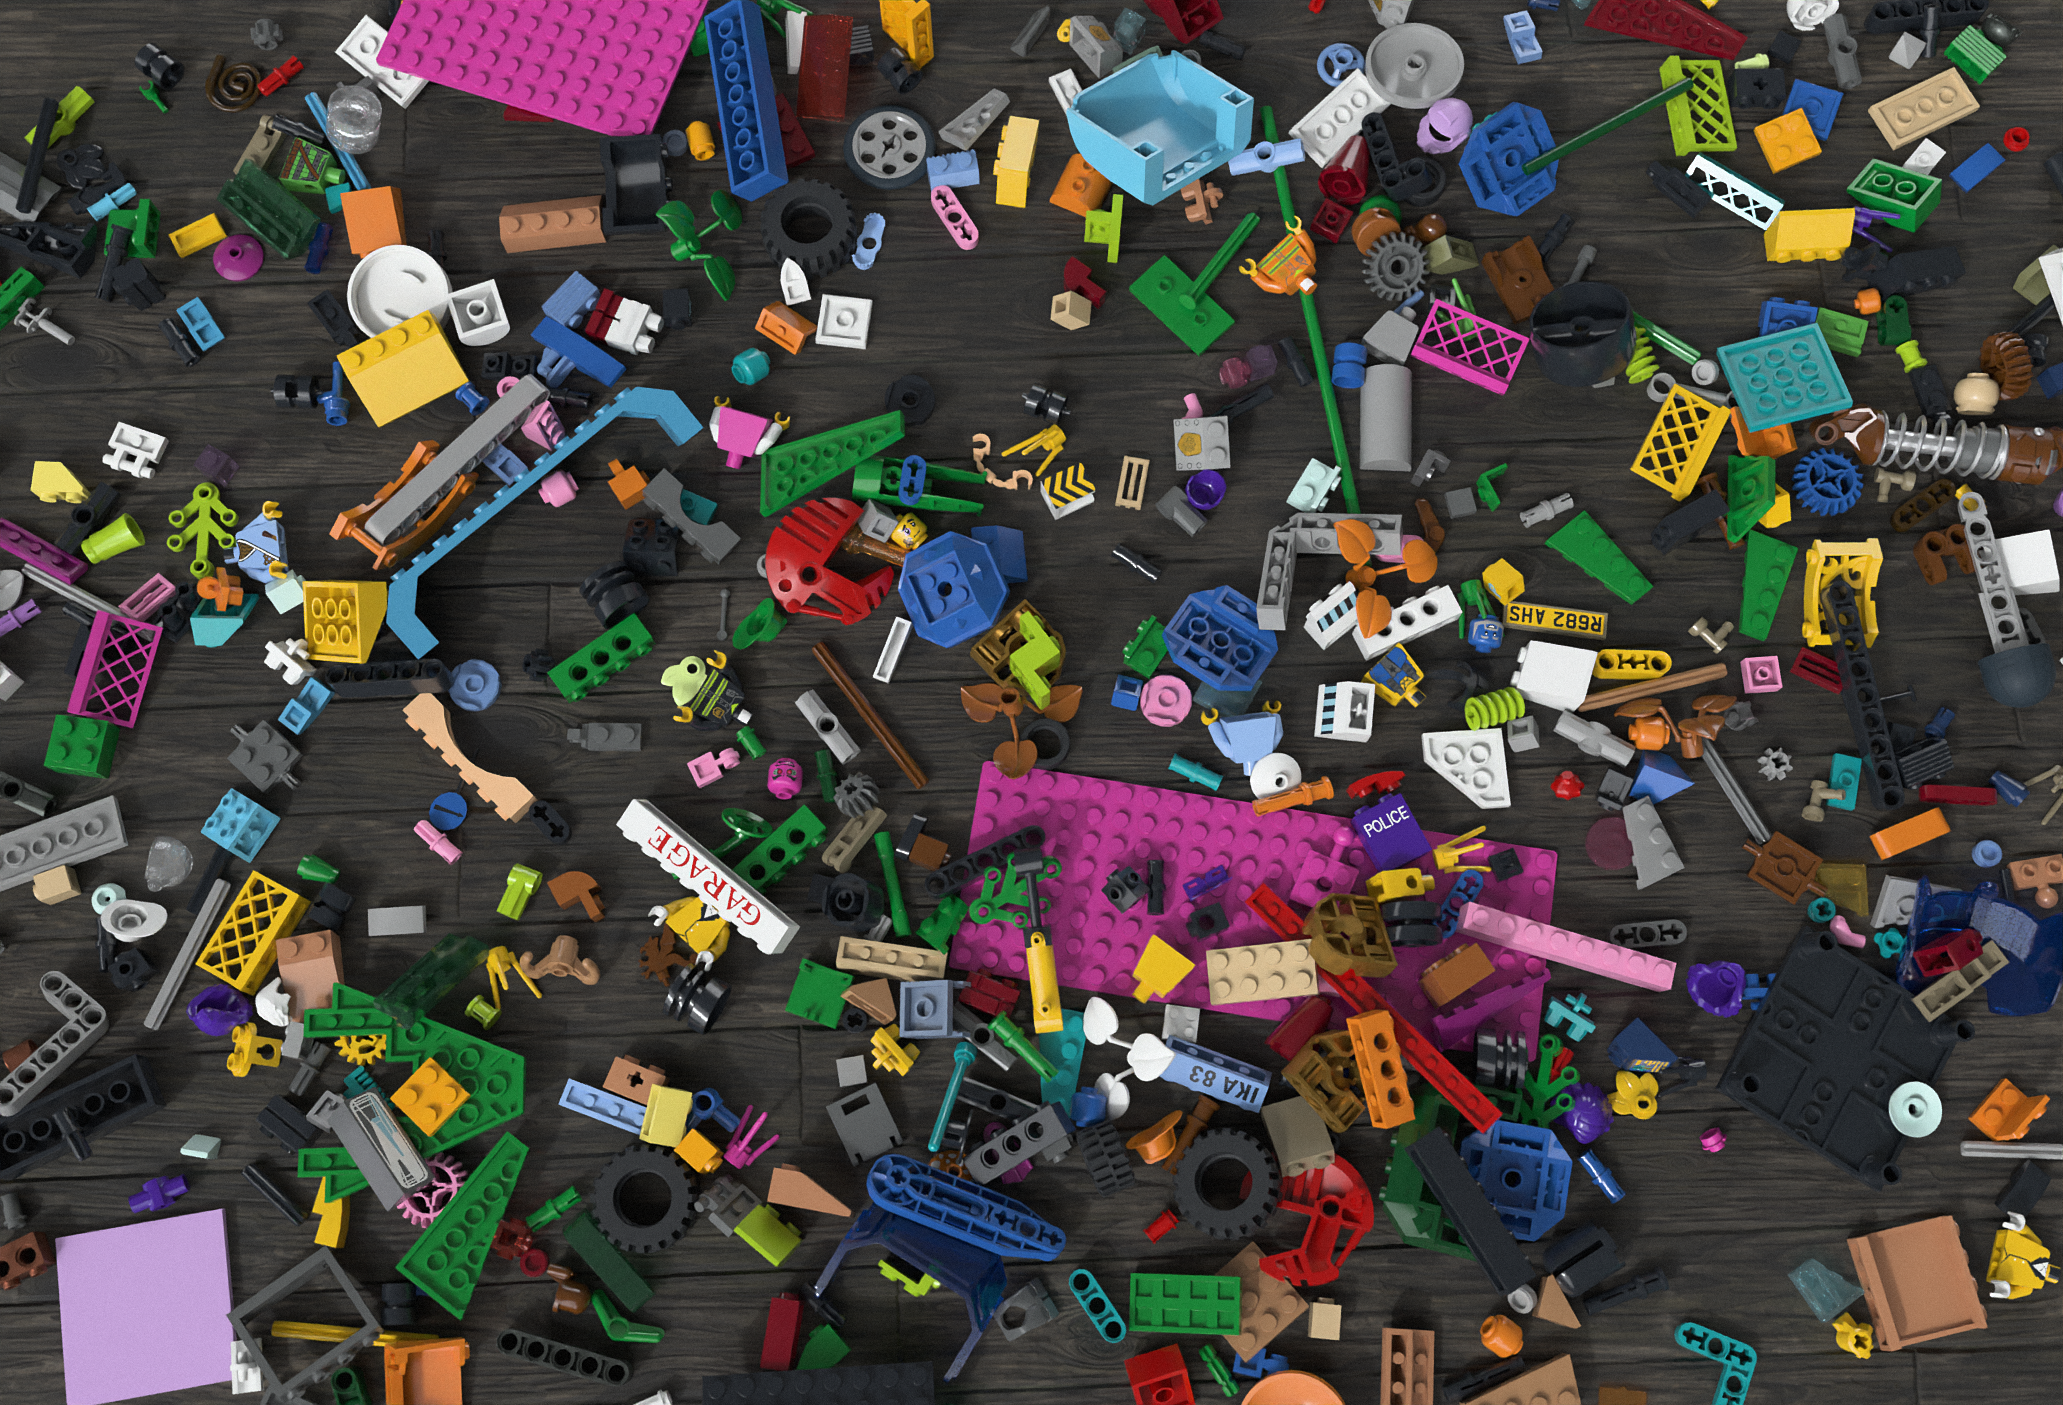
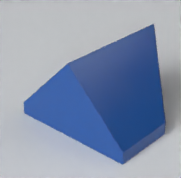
M1643 750L1628 796L1638 800L1649 796L1654 805L1695 783L1671 756L1655 750Z

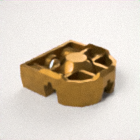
M1026 599L979 640L970 652L971 657L1003 690L1015 688L1022 696L1029 694L1013 673L1004 682L997 675L1006 664L1010 667V655L1021 648L1020 642H1028L1020 632V616L1029 611L1032 616L1037 615L1045 626L1043 630H1046L1061 646L1059 650L1061 655L1059 666L1051 671L1054 676L1048 681L1051 686L1060 678L1066 659V649L1062 636L1052 629L1047 620ZM1014 628L1017 632L1010 636L1004 646L1000 641Z
M1330 893L1327 897L1318 901L1305 917L1302 927L1303 934L1312 936L1308 951L1321 968L1335 975H1343L1349 969H1354L1356 976L1385 978L1397 967L1396 958L1376 897ZM1336 901H1338L1339 904H1341L1339 908L1337 906ZM1344 932L1350 937L1349 940L1343 938L1340 933Z
M1333 1029L1313 1035L1281 1073L1333 1132L1342 1133L1363 1112L1365 1106L1362 1102L1366 1101L1357 1061L1349 1059L1354 1054L1350 1032ZM1319 1043L1326 1051L1327 1055L1323 1059L1316 1051L1312 1050L1314 1044ZM1348 1067V1078L1343 1077V1068ZM1319 1082L1326 1091L1334 1094L1329 1100L1319 1089L1315 1088ZM1355 1085L1360 1090V1093L1355 1096L1350 1091V1086Z

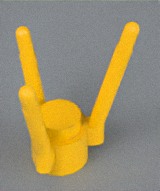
M1052 425L1048 429L1045 428L1039 434L1002 452V456L1005 457L1026 446L1028 447L1022 451V455L1028 454L1041 445L1047 451L1052 449L1053 451L1035 473L1038 477L1054 457L1063 450L1061 444L1066 441V437L1057 425Z
M1481 826L1446 844L1438 845L1437 849H1433L1432 855L1437 870L1443 869L1445 874L1465 872L1467 870L1490 872L1492 868L1489 866H1454L1455 863L1459 862L1458 855L1482 848L1484 843L1481 842L1455 849L1453 846L1485 831L1486 827Z
M499 946L485 954L488 961L486 967L490 976L495 1008L501 1009L496 974L499 975L503 989L507 990L509 986L504 972L511 968V963L537 998L542 997L541 992L531 978L522 971L514 952L508 953L505 946Z

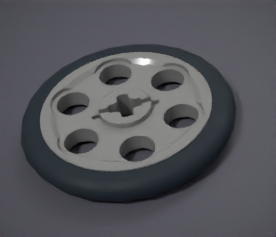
M896 105L877 106L858 116L849 126L843 145L845 161L856 178L869 186L886 190L901 189L922 178L927 172L926 159L928 157H935L936 150L934 134L930 125L923 117L911 109ZM891 120L896 123V126L891 130H887L883 127V124ZM908 131H913L918 136L916 139L909 141L904 138V135ZM865 132H872L875 134V138L871 141H865L862 139V135ZM891 143H893L894 149L890 148L888 151H886L885 145L889 146ZM909 153H913L918 158L915 162L908 163L904 160V157ZM865 154H872L875 157L872 163H864L861 159ZM886 165H893L896 167V171L893 174H886L883 172V168Z

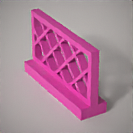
M1436 299L1413 348L1411 357L1503 396L1530 338ZM1438 306L1448 310L1452 320L1438 325L1434 316ZM1453 313L1460 315V317L1455 318ZM1464 318L1472 320L1475 330L1461 335L1456 321ZM1433 320L1435 327L1428 329ZM1476 322L1484 325V327L1478 329ZM1453 323L1458 337L1444 342L1439 328ZM1487 328L1495 330L1498 340L1484 345L1480 331ZM1437 330L1441 344L1430 347L1422 343L1426 333ZM1477 333L1482 347L1467 352L1463 338ZM1500 333L1507 335V337L1501 338ZM1510 338L1521 341L1522 344L1518 352L1508 355L1503 341ZM1460 340L1464 354L1456 357L1449 355L1446 345ZM1500 343L1505 357L1491 362L1486 348ZM1443 346L1444 352L1437 350V348ZM1483 350L1488 363L1480 367L1472 365L1469 355ZM1466 356L1468 362H1465L1460 358ZM1516 356L1513 364H1511L1509 358ZM1503 360L1507 361L1510 370L1506 379L1495 374L1493 364ZM1489 366L1491 372L1486 371L1483 368Z
M97 610L67 712L133 728L163 628ZM112 620L124 622L130 633L115 640L110 632ZM129 624L138 626L139 628L132 630ZM144 628L156 631L153 642L142 647L134 634ZM109 635L112 642L106 644V640ZM132 635L140 649L125 656L117 642ZM114 644L122 658L107 665L102 657L103 650ZM151 646L149 655H147L145 649ZM142 652L147 660L146 665L135 672L127 658ZM101 660L105 667L98 670ZM124 660L132 674L117 681L110 667ZM107 669L115 683L99 690L94 681L96 674ZM143 672L142 679L140 681L137 674ZM134 677L139 684L138 692L127 697L119 684ZM94 686L97 692L90 695L92 687ZM117 686L124 699L109 706L102 693ZM97 695H100L107 707L98 713L85 711L88 700ZM136 697L134 705L132 706L129 700ZM127 702L132 710L129 722L117 719L112 709ZM107 711H109V712L111 713L112 717L105 716V715H102V714H104V713H106Z

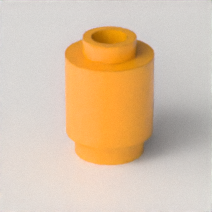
M701 121L692 122L685 131L691 153L697 160H707L714 156L715 150L710 127Z

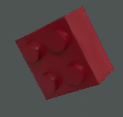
M1326 198L1313 219L1310 230L1337 244L1349 224L1353 212Z

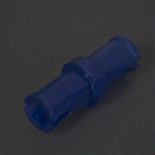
M318 223L314 239L309 243L308 249L310 252L304 269L309 273L320 274L324 256L328 255V243L333 232V228L329 224Z

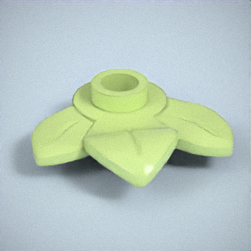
M689 656L684 658L680 665L670 666L665 670L661 683L673 686V698L678 706L688 703L697 694L707 677L705 674V664L700 658ZM690 664H694L697 666V672L691 674L687 671V667Z

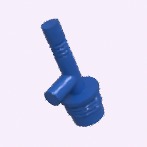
M334 362L332 391L318 395L317 401L320 404L324 403L327 423L340 426L347 423L350 402L342 397L343 368L340 362Z

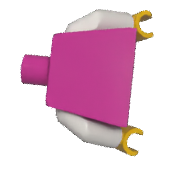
M716 396L714 399L716 407L709 422L713 439L717 442V447L729 451L726 466L741 469L744 456L757 457V455L763 454L775 443L782 430H786L789 427L790 417L788 416L786 421H779L781 412H777L775 414V423H772V419L731 408L729 397H727V401L724 404H720V397Z

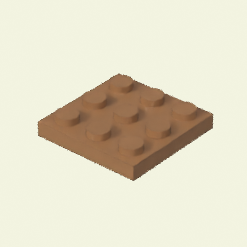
M1253 1241L1214 1275L1242 1277L1241 1335H1223V1337L1245 1363L1251 1360L1309 1308V1305L1285 1278V1283L1261 1271L1258 1259L1265 1258L1266 1256Z

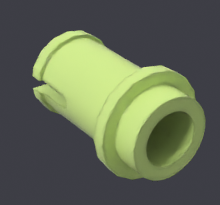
M1760 53L1756 54L1754 58L1735 63V69L1769 68L1767 55Z

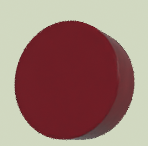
M529 1249L520 1259V1268L526 1276L539 1277L548 1270L549 1257L541 1249Z

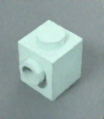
M293 570L285 573L287 574L286 579L278 578L265 585L267 596L280 614L303 602L302 581L306 580L302 575L297 577Z

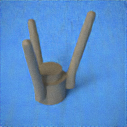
M2055 765L2051 770L2023 782V784L2030 786L2054 775L2053 780L2056 785L2051 791L2055 793L2059 789H2063V766ZM2063 793L2041 821L2042 825H2046L2062 805Z

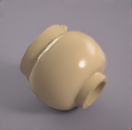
M1967 374V378L1960 380L1954 389V400L1956 405H1958L1956 407L1958 413L1964 415L1993 414L1995 411L1993 406L1998 403L2000 395L1998 383L1995 380L1989 379V374Z

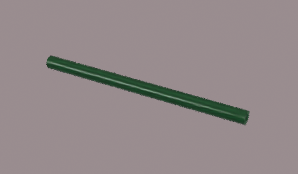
M1687 77L1522 164L1523 173L1528 176L1693 89L1692 79Z

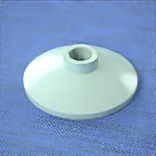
M1907 1082L1900 1085L1893 1092L1889 1101V1114L1894 1126L1903 1134L1910 1137H1924L1931 1134L1938 1127L1942 1117V1105L1936 1092L1928 1085L1921 1082ZM1910 1104L1915 1105V1114L1909 1113Z

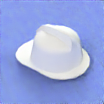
M123 899L107 905L102 911L100 919L102 926L107 931L113 933L117 939L124 942H133L159 931L165 925L168 916L166 909L161 905Z

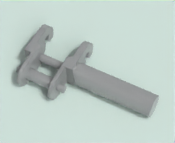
M33 297L27 298L18 309L20 313L15 317L14 324L16 326H25L29 334L34 333L40 326L69 346L75 342L74 336L48 321L47 313L51 315L52 309L46 307L39 316H34L30 313L32 309L30 303H36ZM28 316L33 319L30 323L25 321Z

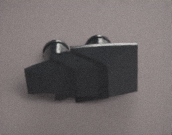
M188 582L177 584L175 587L176 595L173 598H169L167 602L159 607V613L151 624L162 627L161 635L175 643L192 627L190 617L203 599L197 592V583L195 582L189 585Z

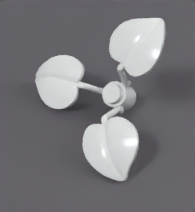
M1091 997L1083 1018V1029L1088 1040L1100 1045L1108 1039L1111 1043L1131 1049L1127 1055V1060L1132 1068L1116 1075L1115 1078L1110 1073H1104L1098 1078L1094 1087L1098 1088L1099 1094H1103L1107 1098L1106 1118L1104 1121L1109 1120L1112 1122L1126 1112L1130 1102L1128 1088L1120 1080L1132 1073H1135L1143 1081L1154 1080L1169 1067L1176 1053L1166 1047L1155 1035L1149 1033L1138 1036L1133 1044L1114 1038L1112 1034L1119 1027L1115 1011L1103 999Z

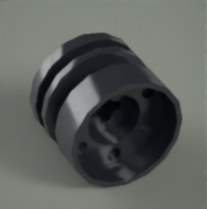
M615 561L599 568L584 580L580 586V594L584 599H587L586 602L591 608H595L594 614L605 629L613 628L633 613L637 616L645 609L650 600L642 586L638 582H634L635 576L629 571V567L624 561Z
M690 963L670 987L663 1006V1014L669 1017L675 1014L674 1020L681 1022L689 1013L687 1027L705 1036L722 1013L729 999L732 985L717 977H714L705 985L707 972L704 970L698 972V967Z
M1476 1028L1472 1056L1473 1084L1492 1087L1496 1075H1500L1503 1088H1508L1510 1076H1512L1514 1089H1522L1528 1070V1047L1524 1031H1516L1514 1043H1512L1510 1030H1505L1502 1042H1497L1495 1029Z

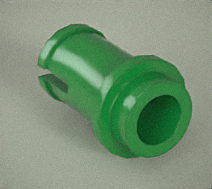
M746 726L736 733L738 743L742 742L754 761L763 756L767 750L754 734L755 729Z

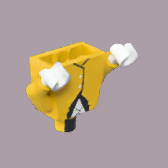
M691 896L675 900L663 907L654 906L648 914V917L653 914L659 916L654 923L655 926H660L666 918L665 922L698 953L695 965H698L701 961L707 963L704 968L706 972L711 969L712 963L727 949L730 924L718 915V909L713 905H707L702 902L699 897Z
M2008 1211L2007 1214L2010 1215V1222H2003V1227L2011 1230L1996 1231L1986 1282L1994 1283L1995 1292L1990 1293L1991 1297L2016 1299L2030 1295L2033 1289H2042L2044 1280L2057 1283L2061 1276L2060 1267L2048 1264L2050 1251L2042 1246V1241L2025 1224L2024 1216Z

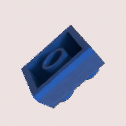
M998 525L971 528L972 539L991 546L1007 583L1028 581L1023 531Z

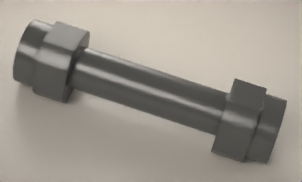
M1590 245L1583 246L1577 258L1579 261L1568 283H1565L1563 286L1580 282L1587 266L1591 265L1596 256L1597 250Z

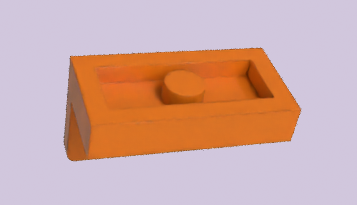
M776 301L763 308L755 329L796 355L801 352L807 336L816 332L818 326L780 301Z

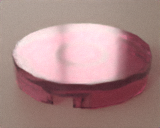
M1614 817L1601 819L1589 829L1585 837L1587 854L1597 866L1605 870H1619L1632 863V856H1634L1632 841L1628 839L1624 820Z

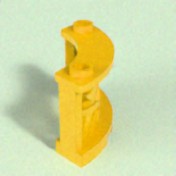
M1867 538L1866 542L1821 543V540H1814L1812 548L1808 549L1806 554L1807 570L1804 587L1805 622L1802 625V635L1804 638H1807L1808 647L1832 645L1830 635L1821 634L1820 621H1826L1820 600V593L1825 586L1841 574L1843 581L1856 589L1854 598L1867 648H1871L1879 633L1876 622L1875 601H1870L1871 587H1876L1879 569L1883 561L1878 538ZM1825 556H1841L1840 564H1838L1836 559L1829 557L1830 563L1824 566ZM1848 569H1850L1851 574L1858 571L1855 580H1851L1849 577ZM1839 614L1840 623L1846 625V617L1843 614ZM1846 639L1845 645H1853L1849 639Z

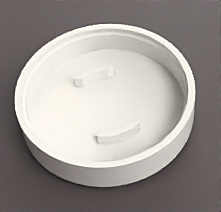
M391 245L379 248L361 260L351 275L347 300L354 321L365 334L372 338L426 310H430L436 315L443 329L451 315L445 295L453 291L450 280L443 268L428 254L411 246Z

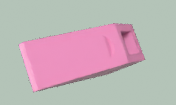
M549 401L534 407L521 427L527 438L551 451L565 436V429Z

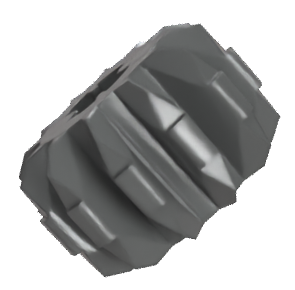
M858 772L855 776L849 774L848 779L845 781L841 780L842 784L835 788L836 794L833 798L838 805V809L843 814L845 813L846 816L849 815L855 819L858 815L864 817L867 810L873 811L872 805L879 802L877 796L880 794V791L871 777Z

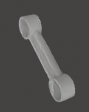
M1667 373L1656 374L1647 386L1649 397L1656 402H1664L1668 393L1661 394L1655 390L1654 382L1656 381L1666 383L1669 391L1674 384H1677L1718 408L1725 406L1730 409L1731 406L1728 399L1734 397L1732 391L1724 394L1678 384ZM1675 394L1674 398L1684 400V397Z

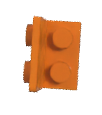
M1739 407L1730 408L1731 422L1736 430L1737 445L1742 455L1754 457L1769 456L1772 459H1776L1798 449L1791 423L1749 433Z
M2007 1078L2001 1079L1968 1119L1992 1141L2020 1139L2029 1131L2030 1127L2028 1124L2033 1119L2039 1118L2047 1110L2045 1105L2050 1098L2046 1094L2026 1097Z

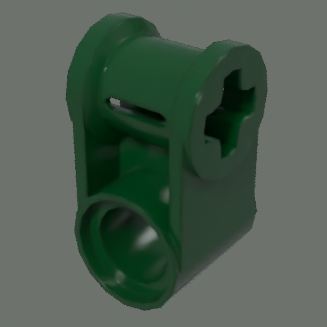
M1894 295L1889 297L1881 305V310L1875 313L1878 329L1877 339L1881 346H1897L1911 340L1908 305L1901 296Z
M345 1366L333 1373L331 1386L336 1405H373L366 1387L364 1374L358 1366ZM345 1372L352 1375L353 1382L350 1387L344 1385L342 1381Z

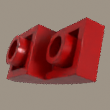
M1389 771L1370 775L1349 785L1346 791L1351 799L1358 795L1360 798H1364L1374 791L1372 786L1375 787L1379 794L1384 791L1390 794L1402 786L1400 781L1405 777L1403 771Z

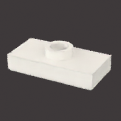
M1925 138L1902 167L1928 175L1946 152Z

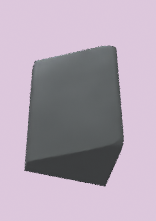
M1046 6L1032 15L1011 45L1010 49L1022 57L1028 54L1050 22L1049 7Z

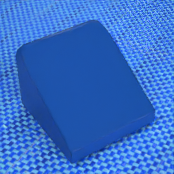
M1118 674L1111 705L1135 711L1143 680Z

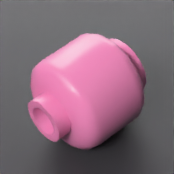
M559 469L541 479L542 488L538 491L545 504L551 502L554 507H560L575 499L576 491L579 488L570 472L565 473Z

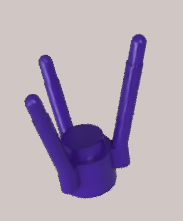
M1854 206L1855 217L1852 232L1860 234L1872 243L1874 241L1880 243V248L1891 253V247L1864 231L1863 227L1868 228L1872 218L1883 220L1881 217L1900 219V214Z

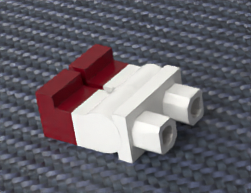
M604 288L595 307L597 311L593 312L585 329L590 340L623 351H629L634 355H638L639 351L651 353L655 340L647 336L648 330L659 333L664 325L663 318L653 313L649 305H642L639 302L617 296L613 291Z

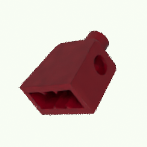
M1975 929L1960 930L1937 938L1912 952V955L1924 977L1962 969L1983 954V948L1980 945L1983 938L1980 932ZM1947 951V957L1943 958L1940 956L1941 953Z

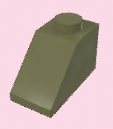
M1444 235L1421 248V250H1427V254L1423 259L1430 260V263L1424 266L1433 273L1443 275L1474 268L1479 265L1473 244L1458 238Z

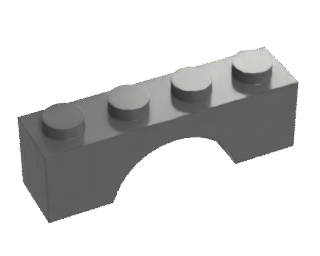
M664 468L643 489L642 495L645 497L643 501L652 510L657 508L664 514L663 520L672 528L677 526L684 532L681 536L693 546L696 543L702 549L700 553L710 563L715 561L719 565L740 543L741 538L722 521L712 525H701L691 521L684 514L680 504L683 485Z

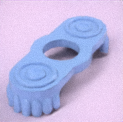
M870 213L864 218L865 225L862 234L857 239V250L852 255L853 262L861 270L872 267L876 254L881 249V238L884 232L885 220L880 214ZM873 238L876 240V246L873 249H866L862 246L863 240Z

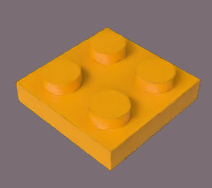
M1802 108L1754 129V133L1773 174L1818 156L1822 152Z
M429 1057L390 1099L429 1137H432L471 1095L438 1062Z

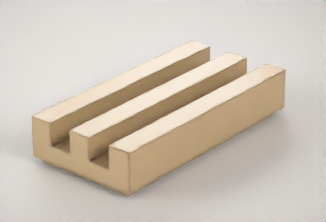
M1124 456L1115 506L1124 505L1125 508L1135 507L1136 510L1141 509L1150 460ZM1128 463H1134L1127 499H1122ZM1140 464L1143 465L1139 492L1137 501H1133L1138 465Z

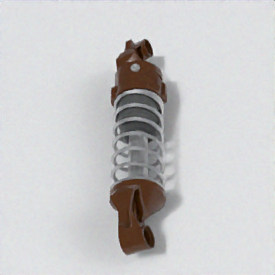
M1861 403L1853 405L1851 408L1819 417L1809 427L1810 435L1822 445H1830L1836 440L1846 437L1862 464L1876 465L1879 463L1881 466L1886 467L1895 460L1901 469H1907L1915 462L1919 470L1925 472L1935 465L1941 474H1946L1955 468L1960 476H1966L1971 472H1975L1979 478L1983 479L1989 477L1991 480L2040 485L2051 474L2063 468V429L2056 426L2042 429L2000 424L1994 429L1987 428L1985 423L1981 422L1977 426L1967 428L1966 422L1960 420L1955 427L1954 433L1951 436H1946L1947 423L1944 417L1937 421L1934 433L1928 434L1926 433V417L1921 415L1916 421L1914 432L1906 431L1907 417L1905 413H1901L1898 416L1894 429H1889V418L1884 410L1874 409ZM1922 422L1921 433H1919V428ZM1941 424H1942L1941 435H1938V434H1939L1940 427H1941ZM1824 426H1829L1828 433L1825 436L1819 437V430ZM1885 449L1893 450V454L1887 462L1881 460ZM1899 451L1913 452V457L1907 464L1901 463ZM1920 453L1932 454L1933 459L1929 465L1921 466L1918 458ZM1939 456H1947L1950 462L1948 468L1942 469L1938 462Z

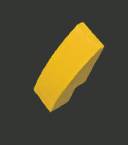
M323 1177L312 1211L322 1214L314 1243L334 1248H344L349 1225L350 1195L333 1203H325L326 1177Z

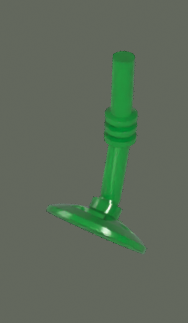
M727 808L723 810L721 817L729 827L735 830V836L714 851L710 849L709 852L720 860L750 837H769L773 831L772 826L765 819L752 812L738 808ZM758 828H761L764 834L758 833ZM671 873L675 880L679 878L675 873Z

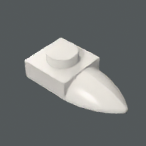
M787 258L783 264L780 279L786 304L791 305L810 300L811 297L805 274L798 264Z

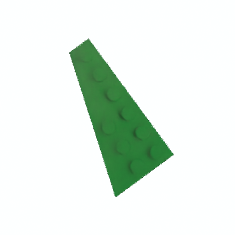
M901 410L767 449L762 454L760 513L766 518L904 437L905 421Z
M508 1131L395 1267L461 1321L464 1318L530 1150Z

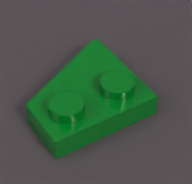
M952 894L939 903L938 908L921 923L920 928L915 933L926 943L945 955L949 950V947L946 945L950 933L956 935L969 907L964 901Z

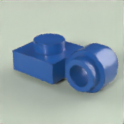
M1262 1349L1245 1363L1239 1354L1236 1353L1233 1372L1261 1379L1263 1369L1268 1372L1267 1376L1275 1372L1288 1370V1358L1271 1354V1358L1266 1360V1349Z

